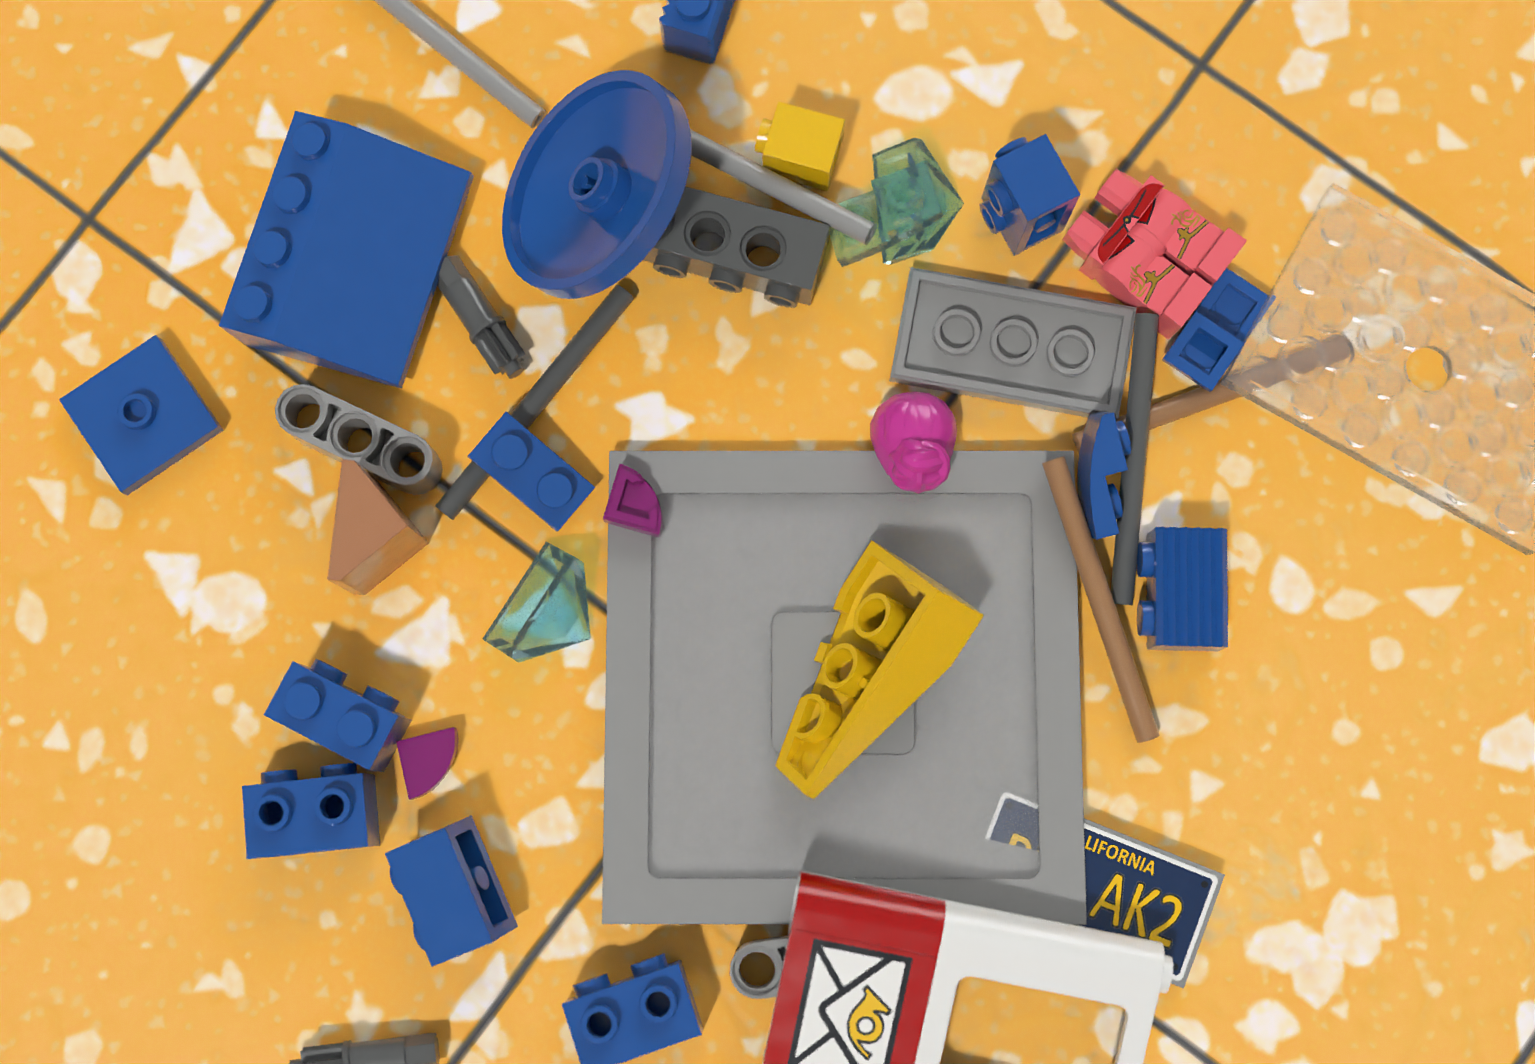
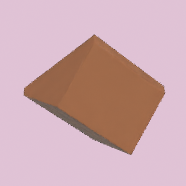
M342 459L327 580L352 594L366 595L428 545L429 542L379 481L354 460Z

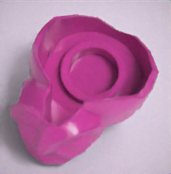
M914 391L893 395L878 406L870 422V438L876 456L894 485L902 490L920 494L936 489L947 480L950 472V459L957 436L956 419L947 404L930 393Z

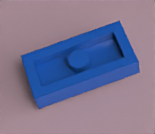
M507 412L501 416L467 456L556 532L561 529L595 488V486Z

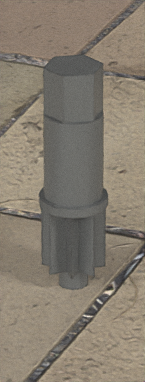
M446 256L439 272L437 286L470 334V341L477 347L495 375L500 372L502 375L506 373L509 379L519 376L524 371L520 362L524 361L522 357L526 353L507 327L505 319L502 316H498L459 256Z
M436 1032L355 1043L347 1040L343 1043L303 1047L302 1051H300L301 1058L292 1059L289 1061V1064H439V1043Z

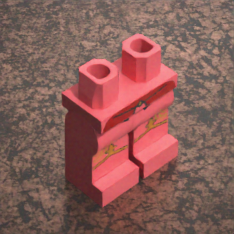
M1115 169L1094 199L1118 216L1117 220L1109 229L1084 210L1062 240L1079 257L1085 260L1079 269L1080 272L1091 280L1095 278L1106 291L1125 306L1136 307V314L1151 313L1159 315L1158 332L1169 340L1185 324L1247 240L1229 227L1222 231L1192 210L1179 196L1163 189L1165 185L1152 175L1143 185L1135 178Z

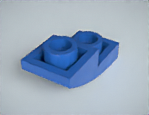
M1098 412L1089 415L1079 451L1077 494L1091 536L1096 540L1120 534L1116 519L1123 516L1122 503L1117 488L1113 483L1107 485L1105 477L1128 470L1125 456L1131 454V443L1126 426L1123 421L1116 422L1114 412Z

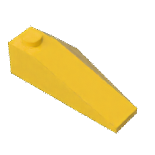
M872 540L839 590L833 609L840 612V616L830 643L820 642L814 661L822 665L812 692L799 699L775 764L805 796L815 799L952 666L984 617L981 612L954 592Z

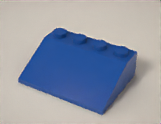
M295 111L219 327L246 346L402 389L439 281V272L443 260L448 255L474 175L470 171L350 124Z

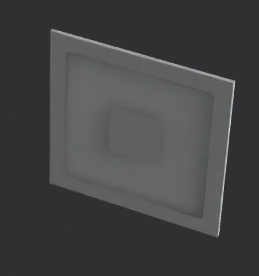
M609 451V496L619 463L634 469L641 474L656 493L662 510L663 527L661 538L608 524L602 924H789L798 875L800 871L1072 925H1087L1077 565L1042 465L1044 462L1065 456L1075 486L1074 451H953L947 480L936 489L920 494L902 490L894 485L890 476L886 474L875 451ZM872 540L954 592L981 612L984 617L952 666L815 799L805 796L775 764L799 699L812 692L822 665L814 661L820 642L830 643L840 616V612L833 609L839 590Z

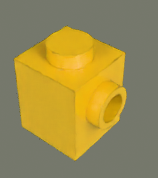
M778 101L773 120L762 119L755 143V152L762 153V166L795 183L828 191L843 142L845 119Z

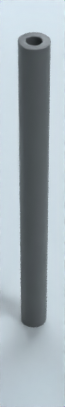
M617 284L511 412L510 415L526 429L531 426L634 300L628 291ZM471 461L435 507L451 520H454L489 475Z
M1151 313L1135 314L1125 424L1130 438L1131 454L1125 456L1128 470L1121 472L1119 496L1122 503L1123 516L1117 518L1120 534L1115 535L1110 590L1114 603L1119 605L1133 606L1159 321V315Z

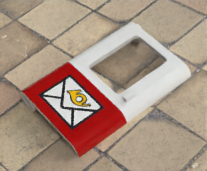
M800 871L792 902L788 941L762 1064H940L956 988L959 981L965 977H976L1121 1006L1126 1010V1016L1114 1064H1143L1159 993L1166 994L1171 985L1173 959L1171 956L1165 955L1163 943Z

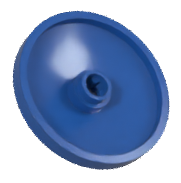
M632 70L608 72L586 81L567 94L537 126L514 167L507 188L502 215V236L507 258L516 274L525 282L557 298L578 299L591 296L609 288L624 278L653 249L665 232L679 205L691 162L692 142L689 120L682 104L671 91L641 72Z

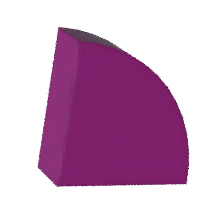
M619 463L604 512V523L661 538L663 515L656 493L640 473Z
M456 727L396 741L409 800L420 798L433 791L449 772L458 751V730Z

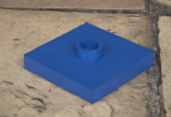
M154 335L59 399L119 491L127 496L224 431L166 344L157 335Z

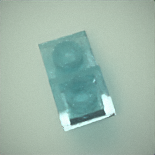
M926 161L871 180L872 191L837 203L877 224L876 232L867 245L830 227L829 235L837 261L842 267L888 249L917 234L944 216Z

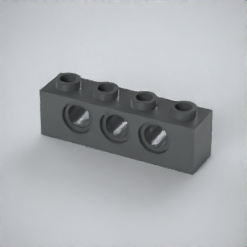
M685 186L679 205L668 227L643 261L654 263L653 268L656 271L671 277L685 278L688 272L709 278L708 283L723 291L740 293L743 287L765 293L764 299L778 306L795 308L798 303L811 306L829 243L830 225ZM704 232H714L724 240L719 248L708 252L697 249L693 242L698 235ZM769 247L777 252L779 258L772 265L762 267L753 264L748 259V255L755 248Z

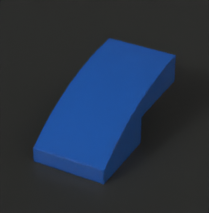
M1228 268L1212 285L1213 287L1201 301L1162 359V361L1209 392L1214 389L1245 344L1244 342L1274 300Z

